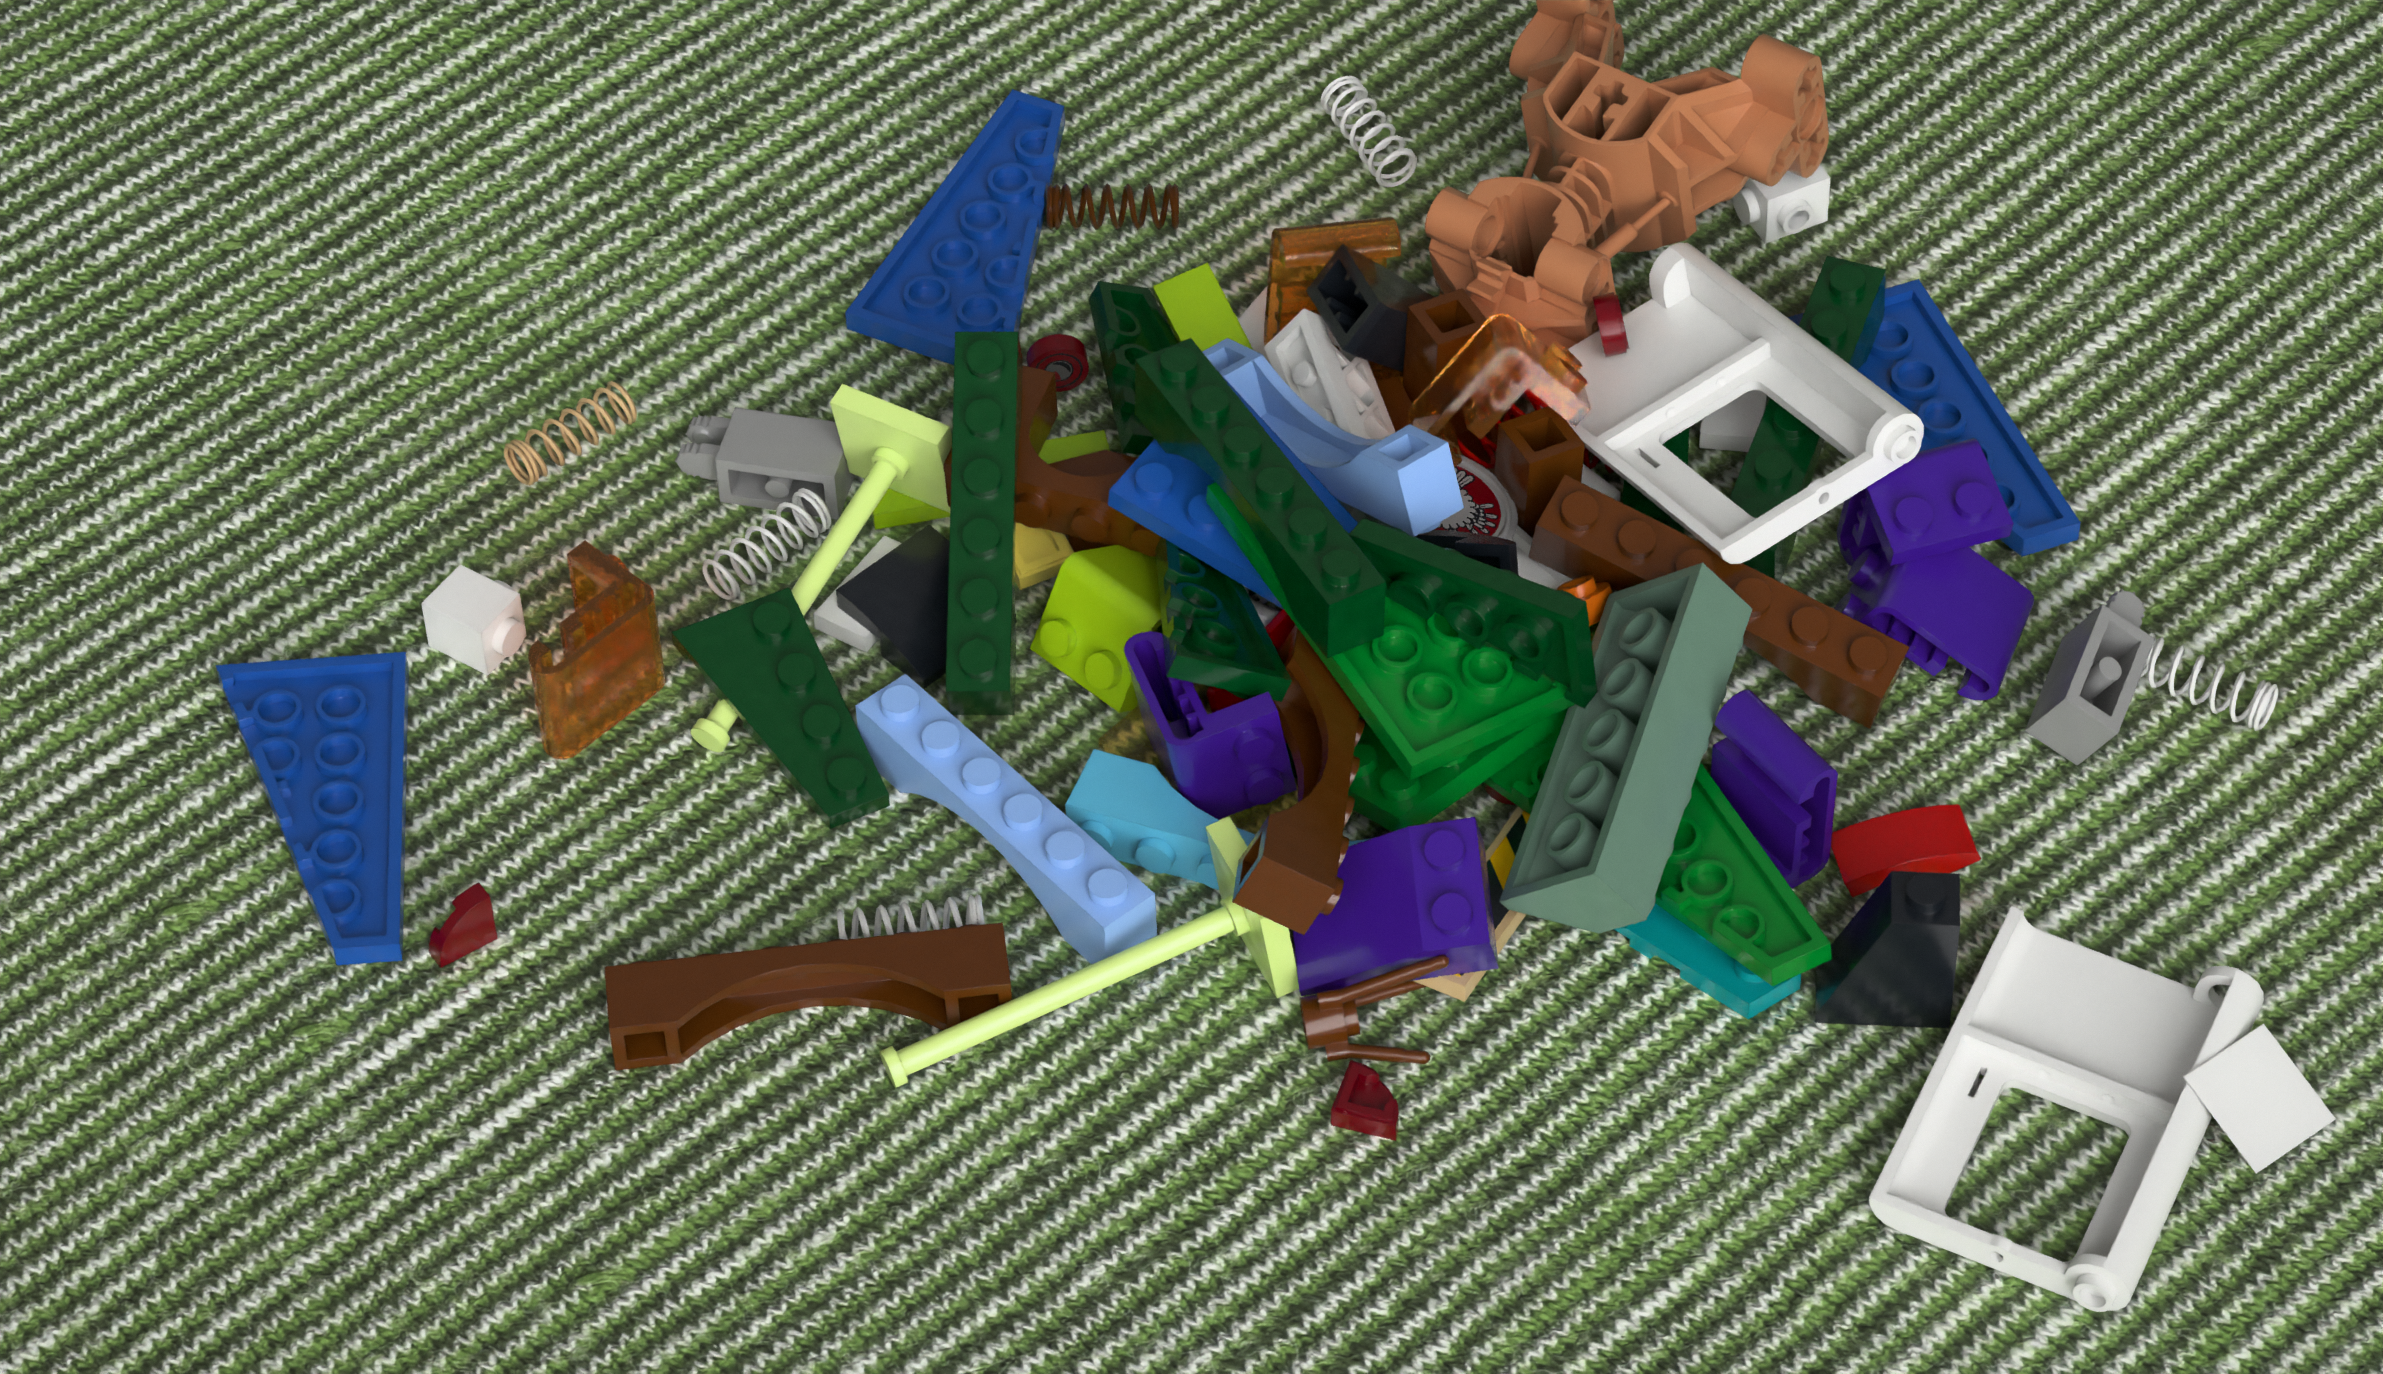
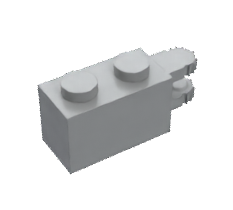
M735 407L731 418L707 417L706 415H698V417L692 418L685 434L692 443L682 444L675 462L678 464L681 472H685L687 475L717 480L720 502L776 510L779 504L783 502L792 503L793 494L798 492L799 489L805 488L815 492L825 502L831 514V519H839L855 475L849 473L835 422ZM801 497L808 513L811 516L820 517L815 507L805 498ZM789 507L782 510L784 512L793 513L792 508Z
M2123 589L2119 592L2116 591L2106 601L2107 605L2103 604L2098 609H2094L2088 614L2086 619L2062 638L2025 729V732L2075 765H2079L2118 734L2155 641L2154 637L2140 629L2143 622L2141 619L2145 616L2143 612L2146 610L2143 608L2144 603L2135 595V592L2132 593Z

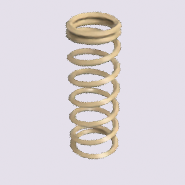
M609 381L606 388L596 389L593 400L582 398L579 399L576 410L563 409L560 413L559 421L549 418L545 420L542 431L536 429L528 430L525 442L514 439L510 443L505 444L504 458L511 472L521 483L529 486L533 485V482H538L539 475L547 476L548 469L544 460L530 445V438L534 434L543 438L546 450L552 460L557 465L564 466L565 458L562 451L547 434V427L551 424L560 427L562 437L570 451L577 456H581L582 447L580 442L564 424V417L569 413L577 417L580 429L588 442L598 445L599 436L595 428L581 413L583 404L588 403L594 406L595 414L603 429L608 434L615 435L616 426L614 421L598 403V397L602 393L607 394L612 408L624 423L632 425L636 421L637 411L626 389L619 383ZM614 386L621 392V394L625 397L627 403L629 404L630 409L622 400V398H620L615 392L611 391V387ZM615 400H616V401L618 402V404L622 407V409L624 410L625 414H624V413L621 411V409L618 407V405H617V403L615 402ZM515 452L522 459L523 463L527 468L528 473L520 465L515 455Z

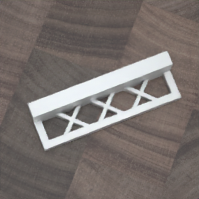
M1302 309L1264 346L1270 365L1302 401L1325 420L1345 432L1365 439L1383 440L1395 433L1368 360L1353 356L1342 350L1321 315L1307 309ZM1338 500L1358 523L1362 518L1367 519L1364 512Z

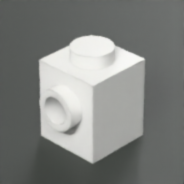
M1819 165L1817 170L1808 178H1803L1786 171L1781 180L1772 187L1749 178L1743 188L1733 197V205L1742 223L1750 224L1766 244L1828 221L1830 176Z
M461 564L421 603L428 645L486 675H489L506 657L514 655L527 636L520 593L503 581H493Z

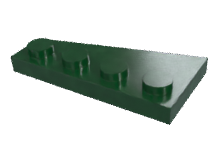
M1098 281L1088 300L1122 453L1141 455L1152 443L1154 437L1135 414V359L1177 344L1178 341L1149 288Z
M1362 518L1349 534L1386 581V597L1427 620L1435 612L1446 618L1449 625L1458 633V638L1479 650L1486 642L1493 644L1517 658L1513 669L1536 682L1543 673L1568 687L1564 698L1583 709L1598 692L1586 601L1578 599L1566 591L1554 590L1522 578L1510 570L1498 569L1466 557L1454 549L1442 548L1410 536L1401 529L1389 528Z
M1161 537L1155 549L1166 677L1225 689L1242 699H1250L1269 691L1273 700L1282 702L1292 679L1244 586Z
M790 587L671 632L672 643L686 660L689 658L704 675L705 683L720 700L724 699L743 721L744 729L758 745L763 744L780 764V771L830 829L890 806L889 793Z

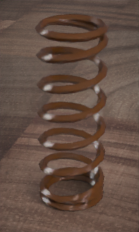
M1087 183L1082 188L1077 221L1074 216L1069 186L1064 184L1060 193V186L1058 184L1055 186L1050 184L1047 187V226L1050 230L1053 228L1058 230L1060 228L1066 202L1070 224L1075 230H1078L1082 225L1087 200L1091 224L1095 230H1098L1102 226L1108 201L1112 225L1116 230H1119L1125 219L1128 201L1132 223L1139 230L1145 221L1149 199L1153 224L1160 230L1166 220L1170 199L1172 227L1176 230L1179 225L1178 186L1176 184L1172 186L1170 183L1166 185L1160 220H1158L1153 187L1148 183L1144 188L1138 221L1131 185L1127 183L1123 189L1120 214L1117 222L1112 189L1108 183L1103 187L1097 221L1091 188Z

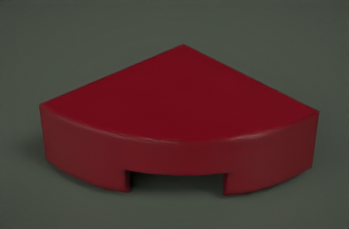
M479 882L459 894L452 901L456 909L446 920L441 930L434 927L429 941V954L440 968L498 939L491 898Z
M1350 1060L1331 1109V1126L1396 1141L1399 1128V1111L1396 1099H1394L1390 1090L1379 1080V1074L1374 1069Z

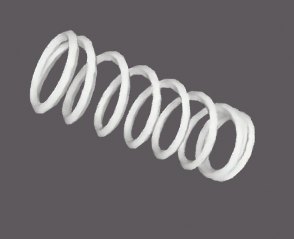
M1343 76L1329 83L1322 93V108L1327 114L1331 115L1334 124L1340 127L1344 138L1350 140L1351 147L1359 153L1362 162L1368 165L1370 173L1376 177L1379 185L1383 187L1401 185L1414 173L1417 166V157L1411 149L1404 148L1405 141L1402 137L1395 136V127L1390 123H1386V115L1384 112L1377 110L1375 100L1367 98L1368 91L1358 78ZM1345 84L1355 85L1344 90L1337 97L1332 108L1328 106L1330 95L1336 89ZM1356 91L1355 96L1349 103L1337 108L1338 103L1345 95ZM1364 103H1369L1372 106V111L1362 115L1355 124H1345L1347 116L1358 111ZM1374 115L1381 118V124L1372 127L1365 136L1355 137L1356 129L1370 121ZM1383 128L1390 130V136L1381 140L1374 149H1364L1366 140L1376 136ZM1392 140L1399 142V149L1391 152L1383 161H1373L1375 153L1386 148ZM1365 154H1370L1369 159H1367ZM1400 155L1409 157L1408 163L1401 170L1392 174H1381L1384 165L1393 162ZM1412 164L1408 174L1399 181L1393 183L1383 181V179H1390L1403 174Z
M801 488L793 494L792 503L783 502L779 504L776 509V515L767 514L763 516L761 527H748L745 532V539L738 537L732 539L729 544V550L721 549L716 551L713 560H704L702 567L703 575L710 588L726 600L732 601L740 596L738 582L718 562L722 555H729L735 572L743 582L749 585L756 584V575L745 559L734 553V547L739 543L745 544L750 559L760 571L771 573L772 564L767 554L758 545L749 540L752 532L760 531L763 542L769 552L779 561H787L788 553L783 543L771 531L765 529V524L768 520L775 519L777 521L781 535L791 547L798 550L803 548V540L798 530L789 521L781 517L782 510L787 507L792 508L794 518L801 530L812 538H818L819 533L825 532L831 526V514L825 502L815 492ZM801 497L805 498L815 507L822 524L814 520L808 513ZM783 524L794 534L798 544L789 537ZM768 537L779 547L783 556L773 548ZM752 548L762 557L767 568L759 562ZM737 561L747 570L751 580L739 568ZM708 565H713L718 582L729 595H726L715 585L709 575ZM720 571L725 575V577H726L727 580L729 581V583H730V585H731V588L727 585V583H726L725 580L723 579V577H722Z
M2154 633L2149 634L2155 638L2141 677L2148 672V681L2152 688H2157L2168 680V689L2172 696L2176 697L2188 689L2192 705H2198L2209 697V706L2212 713L2217 714L2229 706V713L2233 722H2239L2247 717V725L2250 729L2254 728L2255 731H2258L2265 726L2278 698V687L2276 684L2271 685V682L2260 681L2250 704L2240 716H2236V700L2246 677L2245 671L2238 674L2233 690L2224 703L2216 708V689L2224 673L2225 664L2221 663L2218 665L2207 690L2199 699H2195V683L2205 661L2204 654L2197 657L2191 675L2184 685L2176 691L2174 690V678L2177 666L2185 651L2184 646L2177 648L2168 671L2158 682H2154V667L2164 645V639L2161 637L2156 641Z
M978 894L975 897L972 895L968 897L966 925L984 924L982 899ZM948 897L944 905L943 929L949 928L950 909L952 910L956 927H961L963 924L956 902L951 897ZM925 900L921 908L920 931H926L927 913H929L933 930H938L940 927L934 907L929 900ZM903 902L898 911L897 933L904 932L905 915L910 932H917L910 907ZM879 905L876 910L874 937L881 936L882 918L887 935L894 934L889 915L883 905ZM857 907L853 912L851 939L858 938L859 921L864 938L871 937L865 915ZM839 909L837 911L839 939L848 940L843 911Z

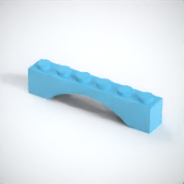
M1093 749L1065 804L1066 815L1118 861L1143 867L1153 873H1166L1203 883L1210 888L1219 890L1206 832V826L1219 820L1195 807L1177 792L1155 765ZM1237 828L1246 845L1249 846L1256 834ZM1369 839L1349 841V846Z

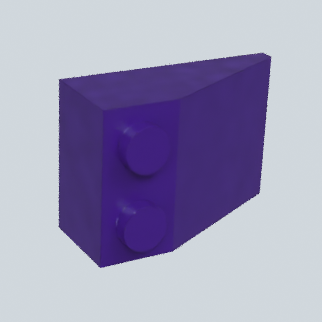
M1470 817L1408 826L1348 846L1346 855L1338 868L1337 876L1344 880V885L1334 909L1328 916L1319 913L1305 935L1293 931L1298 984L1301 996L1340 989L1439 955H1446L1449 958L1447 967L1413 980L1499 969L1485 846L1476 818Z

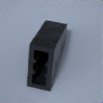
M1343 243L1306 290L1342 350L1353 356L1404 372L1408 306L1434 298L1431 294Z
M1891 871L1831 944L1832 960L1816 967L1815 1023L1950 1028L1960 932V874Z

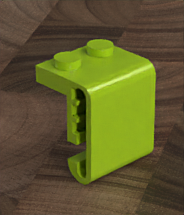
M1120 545L1077 551L1071 554L1060 567L1030 647L1036 654L1119 713L1135 710L1138 704L1124 653L1126 642L1129 638L1141 632L1153 631L1163 634L1156 557L1147 556Z

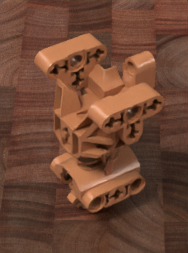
M1536 0L1538 11L1517 39L1509 61L1511 75L1528 82L1527 93L1522 94L1520 101L1530 153L1523 176L1497 177L1480 181L1470 195L1447 186L1435 197L1425 221V233L1431 238L1428 249L1435 283L1440 290L1439 296L1463 288L1492 325L1489 375L1498 378L1502 372L1509 368L1519 372L1525 355L1536 357L1551 355L1555 357L1599 331L1593 297L1612 292L1616 295L1610 259L1617 253L1645 252L1687 240L1697 231L1695 216L1717 203L1732 199L1743 188L1749 178L1772 187L1781 180L1786 171L1803 178L1810 177L1822 162L1829 142L1820 57L1763 33L1754 40L1747 51L1741 69V79L1717 68L1708 67L1649 83L1620 70L1625 46L1622 26L1616 23L1614 0ZM1534 173L1541 181L1531 179L1532 174Z

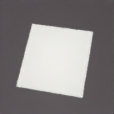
M2264 1023L2183 1076L2256 1174L2336 1120Z

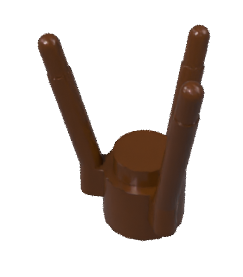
M1439 955L1340 989L1299 997L1308 1050L1325 1047L1327 1062L1354 1058L1397 1063H1428L1430 1061V1054L1427 1051L1348 1043V1037L1360 1035L1356 1007L1425 988L1426 986L1410 980L1447 967L1449 958L1446 955Z

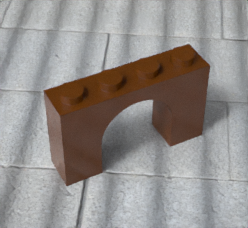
M1463 288L1408 306L1403 387L1422 423V430L1447 441L1450 452L1464 456L1453 443V438H1458L1470 452L1488 464L1491 463L1490 458L1479 439L1469 429V424H1474L1482 434L1496 444V451L1492 450L1496 459L1495 468L1487 470L1497 477L1515 503L1518 514L1517 525L1533 538L1536 524L1564 475L1581 482L1585 449L1584 442L1555 405L1499 423L1498 429L1486 416L1485 410H1491L1495 415L1489 390L1492 325Z
M1023 365L1016 523L1030 528H1041L1079 537L1089 542L1120 545L1130 550L1141 552L1144 555L1156 557L1155 549L1161 536L1108 506L1110 488L1130 466L1106 475L1078 476L1057 470L1038 456L1058 416L1055 373ZM952 448L944 462L947 503L949 507H951Z

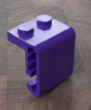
M1972 438L1920 451L1908 463L1903 464L1844 501L1837 527V540L1841 554L1850 566L1854 564L1856 559L1866 549L1870 548L1876 552L1880 547H1883L1890 566L2009 537L2014 523L1977 439Z
M1880 547L1876 552L1870 548L1866 549L1856 559L1847 575V579L1853 583L1850 591L1840 599L1834 609L1909 646L1906 657L1932 676H1935L1945 668L1949 656L1966 667L1957 690L1959 695L1980 701L1995 697L1998 694L2034 605L2033 594L1970 547L1890 566L1883 547Z
M1153 631L1141 632L1128 639L1124 646V653L1146 734L1170 785L1195 807L1219 820L1258 804H1267L1279 796L1297 790L1278 710L1269 691L1207 715L1192 682L1166 677L1162 633Z
M1743 690L1731 697L1716 717L1714 725L1726 738L1713 745L1710 776L1793 889L1817 875L1829 860L1838 774L1832 766L1751 690Z

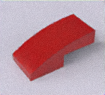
M1959 804L1920 807L1886 814L1832 833L1831 848L1844 884L1852 898L1879 887L1891 871L1952 873L1981 860L1967 820Z

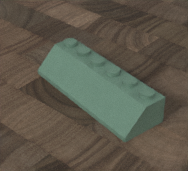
M1703 562L1609 594L1592 641L1598 692L1585 709L1576 704L1568 708L1499 901L1508 910L1598 934L1647 920L1656 901L1655 894L1666 862L1673 852V841L1684 809L1691 799V789L1702 756L1709 746V736L1719 706L1726 696V686L1736 656L1743 646V636L1752 612V608Z

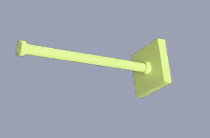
M845 384L840 386L830 401L831 409L849 473L864 478V481L791 590L803 616H805L888 488L950 513V507L947 503L944 462L952 448L950 426ZM719 699L706 719L700 718L691 729V735L703 747L714 752H723L730 741L728 731L738 715L724 699Z
M1230 816L1206 826L1222 907L898 1051H895L893 1046L879 1051L883 1065L894 1087L897 1088L908 1083L907 1076L1232 931L1235 936H1241L1276 998L1299 989L1297 967L1289 928L1232 902L1238 861L1248 846Z

